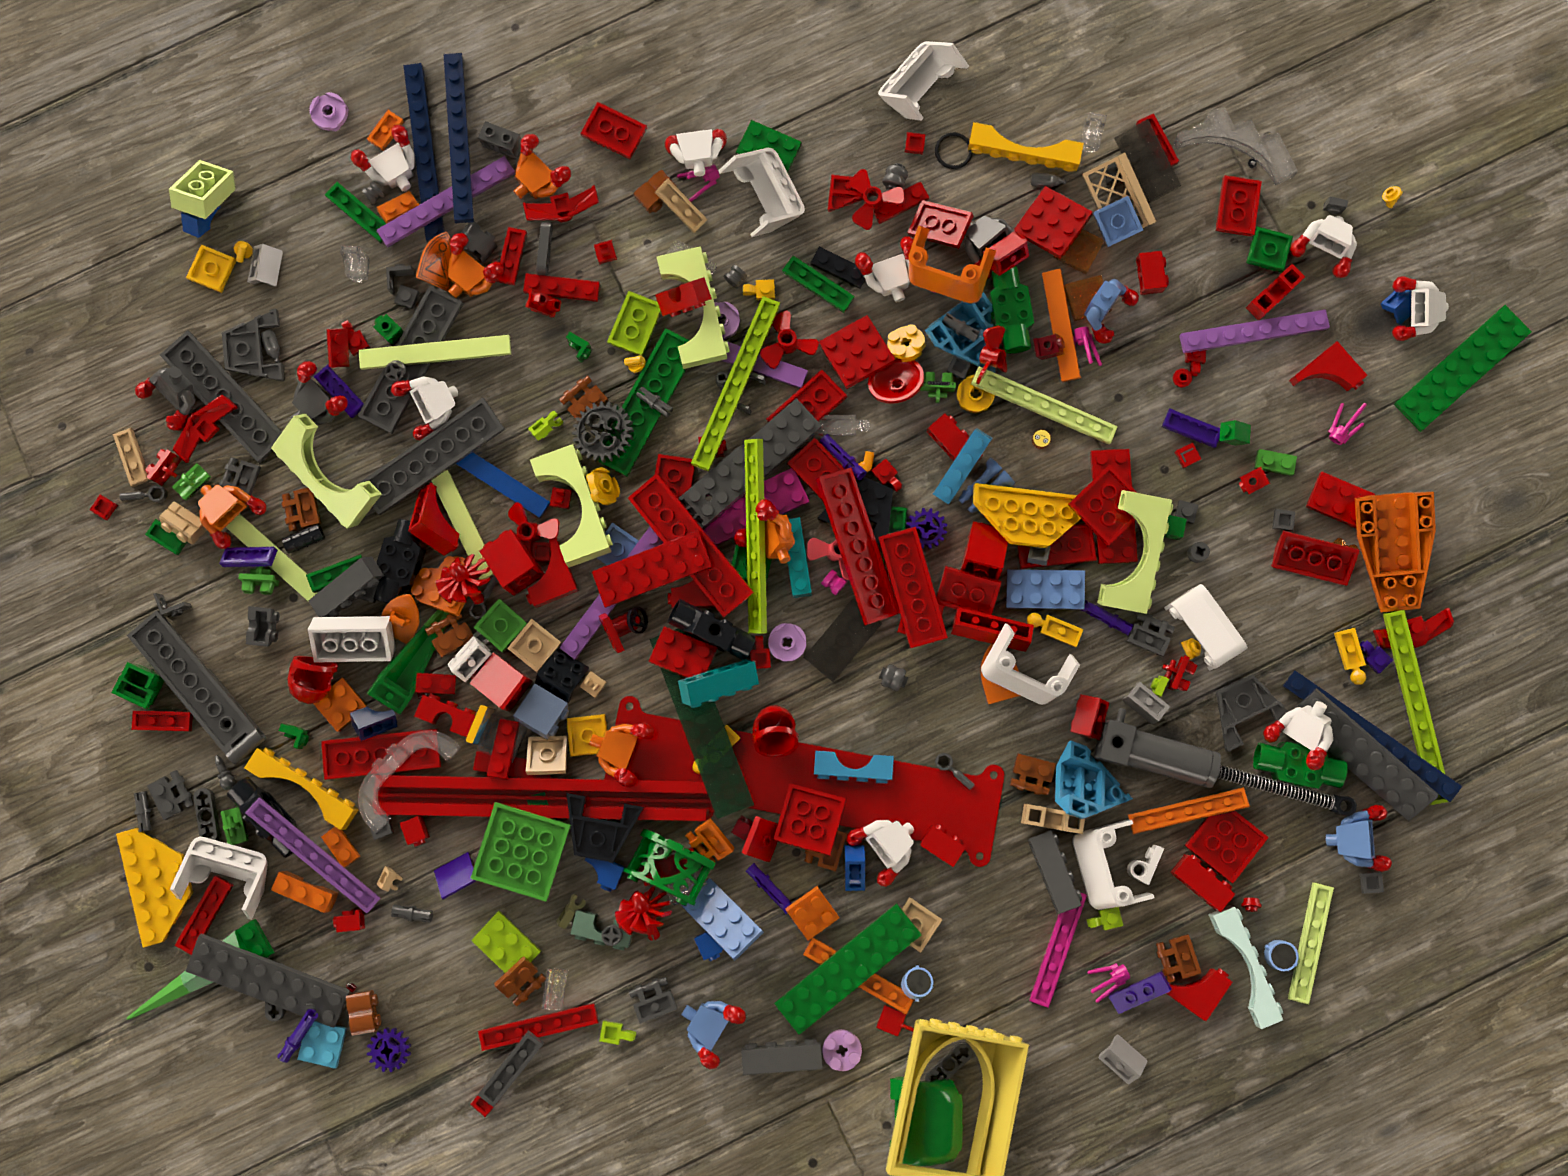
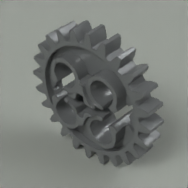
M600 401L599 406L593 403L592 409L586 406L587 412L580 411L582 418L576 417L575 419L579 423L573 424V427L577 430L572 432V435L576 437L573 439V442L578 444L576 448L581 450L580 453L583 456L587 455L589 460L593 458L597 463L600 458L603 463L606 462V458H609L612 462L614 455L620 458L619 452L626 453L624 446L630 447L631 445L627 441L633 439L629 434L634 432L633 428L629 427L633 425V422L628 420L630 416L627 413L624 414L625 410L623 408L619 409L617 404L612 407L609 401L606 406L602 401ZM596 418H600V421L593 425V421ZM615 421H618L615 429L621 433L622 442L616 436L611 435L615 434V431L611 428V424ZM584 423L589 425L590 428L595 429L591 430V433L595 436V440L591 443H588L591 435L585 431ZM613 439V443L610 446H606L607 441Z

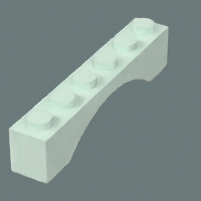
M1227 906L1221 912L1215 911L1208 914L1216 933L1231 942L1241 953L1247 964L1251 980V998L1248 1009L1256 1027L1263 1029L1283 1021L1281 1016L1283 1010L1280 1004L1275 1002L1273 997L1275 991L1272 985L1266 981V970L1258 962L1257 957H1259L1255 946H1252L1249 941L1251 936L1248 929L1243 927L1241 922L1243 917L1240 910L1234 906Z

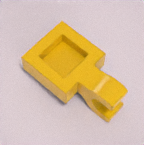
M774 279L756 280L755 285L744 284L743 296L756 295V300H761L763 296L775 300Z

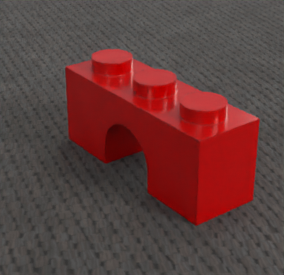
M1291 264L1252 300L1246 309L1258 321L1261 320L1305 276Z
M705 277L655 295L662 316L670 314L671 317L682 314L681 310L683 313L694 310L693 306L695 309L705 306V301L712 299Z
M431 693L429 696H422L414 717L436 724L442 714L448 713L452 717V726L449 731L467 738L476 717V711L466 707L465 710L457 708L459 704L449 700L447 703L440 701L441 697Z

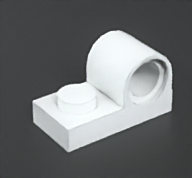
M1152 845V848L1149 847L1146 851V862L1139 860L1129 862L1127 865L1129 876L1149 885L1164 848ZM1137 864L1142 867V872L1139 875L1134 873V867Z

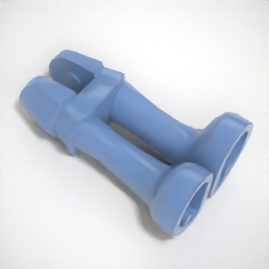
M992 458L987 460L985 472L971 486L969 485L966 490H963L959 498L961 504L973 496V485L975 483L986 484L1002 470V467ZM1003 471L990 485L1012 487L1015 482L1006 471ZM972 503L967 510L973 513L978 509Z

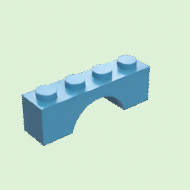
M976 428L933 495L950 504L993 438Z
M815 751L814 774L818 775V779H829L830 775L837 776V780L849 781V777H857L856 781L868 782V778L876 779V783H888V780H892L894 756L873 755L871 761L863 768L850 769L839 762L835 752Z

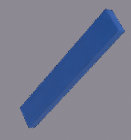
M473 452L456 463L515 503H521L523 508L540 519L550 505L548 500Z

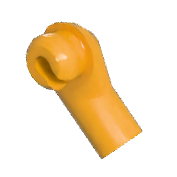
M865 451L864 461L859 463L866 472L872 469L875 454L869 451Z

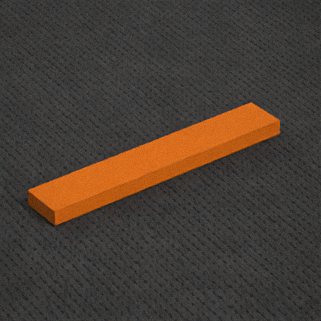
M1061 269L1044 272L1042 277L1052 332L1061 336L1065 343V348H1063L1064 354L1057 356L1061 381L1067 382L1080 379L1081 375Z
M1243 787L1130 814L1128 819L1133 821V824L1130 826L1134 835L1250 806Z
M813 937L803 955L821 965L837 951ZM876 973L859 986V988L904 1014L908 1013L915 1000L907 997L902 988Z

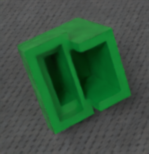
M127 662L111 693L142 708L149 709L150 705L154 704L165 681L157 672L142 665Z

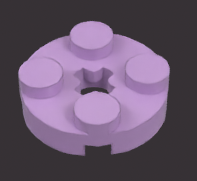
M328 92L321 97H315L309 108L311 118L316 126L327 131H338L348 117V107L342 98L334 93ZM332 108V114L327 115L325 110Z
M714 302L715 306L719 305L720 318H726L725 324H723L725 335H722L723 340L732 337L739 329V313L736 307L729 302Z
M783 623L771 631L768 647L776 659L783 662L795 661L805 651L806 636L797 625ZM785 637L792 639L791 647H784L782 645Z
M840 1029L831 1032L827 1036L822 1046V1054L825 1062L833 1070L848 1071L860 1062L862 1047L856 1035L847 1030ZM839 1045H843L844 1048L847 1047L848 1049L843 1056L836 1052L839 1049Z

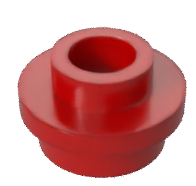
M1178 369L1173 374V382L1178 387H1187L1192 381V375L1187 369ZM1180 375H1184L1186 380H1181Z
M1243 898L1241 907L1245 908L1247 912H1257L1259 908H1262V904L1259 903L1258 898Z

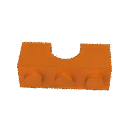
M278 872L271 891L323 913L332 911L339 895L338 892L324 886H316L305 882L304 878L291 872Z

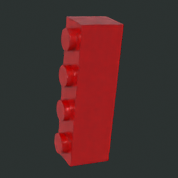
M958 607L953 619L951 634L994 644L1006 623L1015 633L1007 648L1026 652L1031 644L1034 625Z

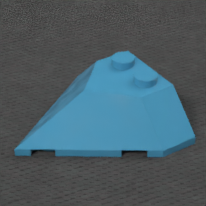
M982 292L978 302L974 304L960 302L931 323L925 332L935 347L983 368L985 365L980 363V353L986 345L983 332L987 328L993 327V324H991L992 304L985 293ZM949 313L960 321L964 320L967 325L980 331L977 340L973 342L961 334L957 335L956 331L945 326L942 321L946 314ZM989 366L988 370L996 373L995 367Z
M1069 741L1056 765L1055 802L1067 814L1084 819L1133 799L1128 793L1125 794L1120 789V783L1100 761L1097 762L1090 755L1091 751L1087 746Z

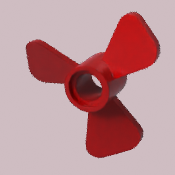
M865 169L859 170L850 179V187L862 194L864 199V205L852 215V220L856 225L865 230L872 228L873 213L882 207L883 202L897 205L904 202L903 188L895 187L882 193L878 187L871 186ZM871 196L878 197L876 201L868 200Z
M789 311L777 314L773 321L772 327L778 333V343L767 346L760 351L761 358L771 369L778 367L784 353L791 354L796 349H799L808 355H814L819 347V342L816 339H797L796 333L790 329L791 313ZM787 339L791 340L790 343H784L783 341Z
M1002 326L990 327L983 332L986 345L981 350L980 363L985 366L981 370L976 384L981 383L989 366L999 368L1002 372H1007L1006 352L1004 349L999 348L1005 333V328Z
M519 502L514 503L508 511V517L519 525L517 527V536L531 554L532 542L538 541L541 537L555 539L559 534L560 522L558 519L553 518L540 525L528 522L523 505ZM529 528L532 531L530 536L527 533Z

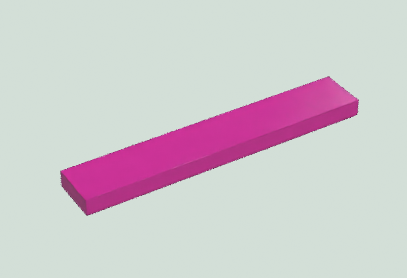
M1080 893L1082 896L1081 906L1058 914L1029 1001L1049 1008L1087 897L1086 894Z

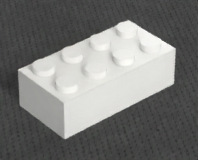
M390 616L313 617L308 628L314 662L391 661L396 646L392 622L389 621Z

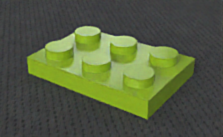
M628 291L607 343L633 354L643 356L661 314L658 302Z
M498 911L471 940L504 973L523 956L532 962L541 952L501 911Z

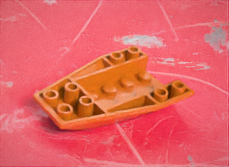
M1404 492L1355 498L1357 539L1380 612L1420 609L1436 531L1434 492Z

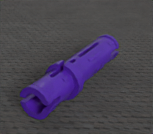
M829 434L821 438L820 443L843 464L844 469L852 468L857 480H861L866 475V470L856 462L853 456H850Z
M1085 599V608L1081 611L1104 622L1109 628L1112 629L1113 627L1127 636L1129 635L1133 624L1119 618V615L1116 613L1112 614Z
M753 863L745 872L757 883L756 886L758 888L761 887L787 914L785 908L790 906L792 902L769 879L770 876L768 874L765 875Z
M308 1009L292 1035L287 1037L284 1047L277 1055L278 1059L281 1058L280 1061L284 1063L289 1062L295 1050L300 1048L301 1041L319 1016L318 1013L315 1014V1010Z

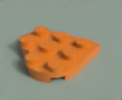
M447 556L439 568H422L414 580L411 593L420 603L459 617L465 603L456 601L448 603L439 595L436 586V580L441 578L442 569L444 567L450 568L455 558L459 557ZM459 557V558H460V561H461V564H462L463 566H465V565H464V560H465V558Z

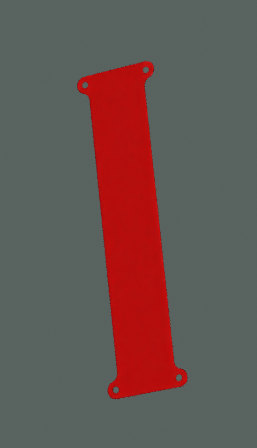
M626 696L619 703L615 726L647 723L654 730V736L649 740L637 738L626 770L633 772L637 780L711 782L716 792L715 802L781 814L789 784H794L846 798L840 826L857 829L877 820H889L892 823L899 821L902 826L908 822L914 828V832L909 836L914 840L922 841L931 825L936 827L938 824L947 830L946 834L951 838L955 835L964 841L962 845L966 847L965 851L968 853L973 865L983 867L990 861L1004 782V771L998 765L992 764L987 766L980 775L963 773L975 784L971 790L962 784L953 775L952 771L893 760L892 780H888V783H876V779L868 778V782L856 781L857 777H849V781L837 780V776L830 775L829 779H818V775L814 774L815 751L835 752L839 762L850 769L863 768L871 761L873 756L798 742V747L785 756L767 757L755 750L752 733L733 730L741 739L715 766L709 763L708 769L704 774H697L693 770L694 761L704 758L700 752L723 728L647 714L642 711L638 699L633 696ZM627 703L633 704L632 710L626 709ZM992 771L997 772L998 776L996 779L990 777ZM605 772L604 780H616ZM978 852L983 853L984 857L982 860L976 858Z

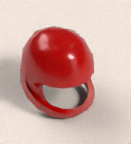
M294 656L287 678L290 694L302 703H319L327 696L331 689V680H333V674L338 672V664L334 662H314L311 656Z
M770 705L762 709L754 720L752 739L755 750L761 755L767 757L785 756L798 747L799 735L795 731L796 724L792 714L787 709L779 705Z

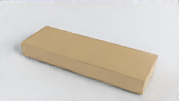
M669 179L655 191V194L693 233L708 220Z
M128 428L113 434L130 486L135 487L151 481L147 478L146 465L134 430Z

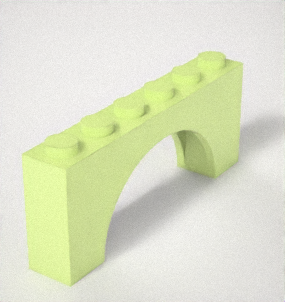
M700 246L657 256L662 280L672 279L688 283L705 277L712 297L711 300L705 301L703 321L697 334L687 343L678 346L683 369L727 359L726 353L730 351L728 342H724L722 335H725L723 323L719 324L718 317H721L719 305L715 306L713 300L717 299L715 288H711L709 281L713 280L710 270H706L705 264L708 263L706 252H702Z
M307 414L293 416L271 449L299 477L301 482L314 493V496L326 506L327 510L339 520L341 525L346 527V529L358 526L382 494L370 481L359 483L353 489H344L329 481L318 467L313 452V439L318 426Z
M573 444L530 459L535 476L539 482L551 480L562 482L570 486L580 498L582 518L579 528L571 539L559 545L564 561L569 568L611 553L610 546L613 545L610 535H606L604 530L607 528L606 522L603 517L600 518L598 511H601L600 505L591 499V491L586 480L588 471L586 466L582 467L580 460H583L580 450L575 449Z
M1126 490L1121 491L1118 509L1126 511L1138 522L1144 540L1143 554L1137 568L1126 579L1115 584H1101L1098 604L1147 614L1152 604L1151 593L1156 586L1155 575L1160 568V553L1164 550V534L1168 532L1169 523H1167L1168 516L1171 515L1173 510L1171 499Z

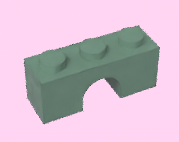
M580 909L576 910L570 934L575 935V939L586 941L589 938L593 939L595 944L605 946L601 936L602 931L596 925L598 914ZM616 919L614 920V925H618ZM623 929L622 940L613 946V948L618 950H624V948L630 947L632 935L627 934Z

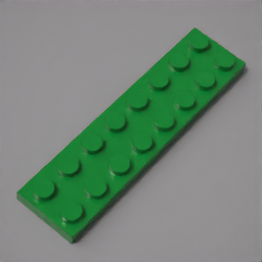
M1504 305L1394 405L1420 432L1423 431L1532 331Z
M666 328L664 329L621 407L625 410L624 414L627 413L630 416L628 420L633 422V425L629 426L634 430V432L629 433L633 439L627 441L631 446H624L626 453L620 451V458L614 455L612 462L609 458H606V462L603 463L600 458L598 461L600 464L628 477L662 415L656 409L649 408V405L640 398H637L636 394L639 392L645 396L644 393L639 391L641 387H645L655 396H660L661 400L668 404L687 368L683 369L678 346L690 340ZM615 421L611 425V428L615 431V434L611 435L616 436L617 439H619L622 442L620 436L621 433H619L615 429V427L618 424V421ZM613 439L608 440L606 446H610L613 443Z
M896 903L775 1001L774 1004L798 1035H800L922 934Z

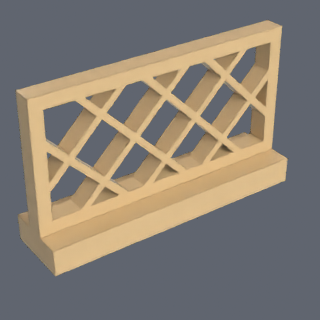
M1126 153L1082 174L1098 210L1102 208L1101 204L1109 205L1112 193L1124 198L1128 196L1126 195L1128 191L1134 209L1136 208V214L1142 222V228L1156 222ZM1115 162L1118 169L1116 176L1106 174L1108 165ZM1094 172L1101 174L1099 184L1091 183L1088 175ZM1104 176L1114 179L1111 190L1101 186ZM1117 180L1124 182L1126 186L1123 194L1113 191ZM1099 189L1109 192L1106 202L1098 199Z

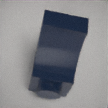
M367 706L350 713L352 726L361 741L398 727L396 714L393 709L389 711H374Z

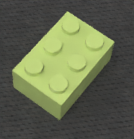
M199 160L169 188L171 208L206 219L235 191L233 171Z

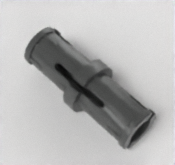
M949 313L946 314L942 321L945 326L956 331L957 335L961 334L973 342L977 340L980 331L967 325L964 320L960 321Z
M645 387L639 389L645 396L637 392L636 397L646 402L649 408L656 409L666 418L671 415L666 410L673 412L674 408L662 401L660 396H655Z
M147 791L134 793L136 805L134 814L137 815L138 832L152 830L149 815L151 808H148Z
M394 904L391 910L392 917L408 919L411 922L416 920L431 923L433 918V910H424L416 906L406 907Z

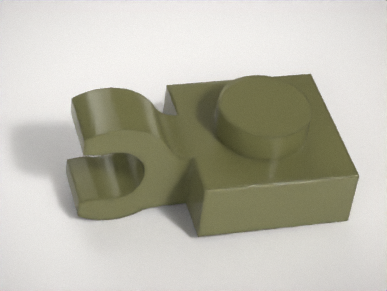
M576 894L571 896L569 904H566L556 920L558 926L566 929L568 925L570 926L573 923L575 910L583 908L586 904L585 899L576 904Z

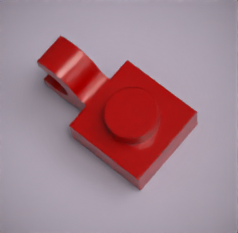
M348 320L341 323L343 328L348 329V346L353 356L359 354V350L370 348L361 330L355 332Z
M1206 350L1186 353L1185 362L1191 363L1190 373L1192 376L1200 374V364H1205Z
M884 459L871 470L882 485L889 483L895 492L902 488L901 482L895 478L898 472L887 459Z
M763 635L755 636L756 650H751L750 652L751 661L755 662L756 669L771 668L770 649H764Z

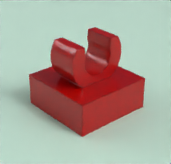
M612 240L594 245L599 264L617 260Z
M553 487L549 506L569 510L572 490Z

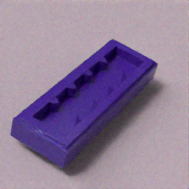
M328 364L314 376L332 398L340 395L347 398L348 405L344 411L351 418L361 411L364 403Z
M1170 408L1161 426L1213 448L1217 446L1220 438V428Z
M275 547L227 548L224 550L219 564L222 567L272 566L278 550Z
M1162 971L1110 994L1109 998L1118 1014H1121L1170 992L1172 988Z

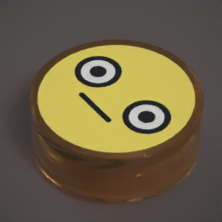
M1045 429L1035 431L1031 439L1032 444L1038 449L1048 447L1051 442L1050 433Z

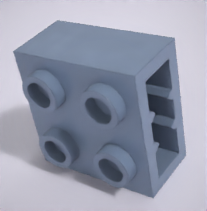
M534 684L513 715L514 720L548 740L550 735L553 737L559 728L557 725L560 720H564L569 713L568 703Z

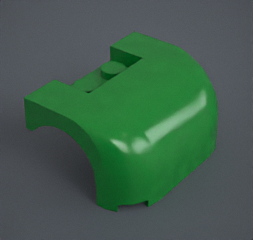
M903 1077L890 1078V1099L895 1100V1120L904 1081ZM950 1079L919 1081L902 1164L934 1166L952 1162L962 1150V1094H959L954 1081Z

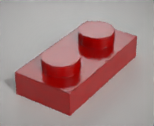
M327 329L329 367H350L348 329Z
M417 673L415 692L455 695L456 675Z

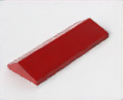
M1283 531L1276 544L1271 567L1347 586L1360 550Z

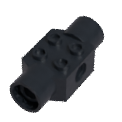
M398 519L393 536L386 537L383 540L376 563L384 576L379 579L373 597L374 600L388 604L392 599L403 595L404 590L412 588L416 575L421 569L426 551L419 545L420 539L408 532L411 521Z
M682 599L676 602L668 619L669 624L697 640L717 647L719 651L731 654L743 661L748 657L755 643L756 637L736 626L732 627L733 623L725 619H716V615L709 611L701 612L700 608ZM711 625L714 628L713 634H711L709 630Z
M249 777L236 783L229 790L227 796L243 813V819L248 824H253L256 828V833L261 838L267 839L284 858L293 854L291 850L245 812L260 797L295 827L296 821L270 793L259 788Z

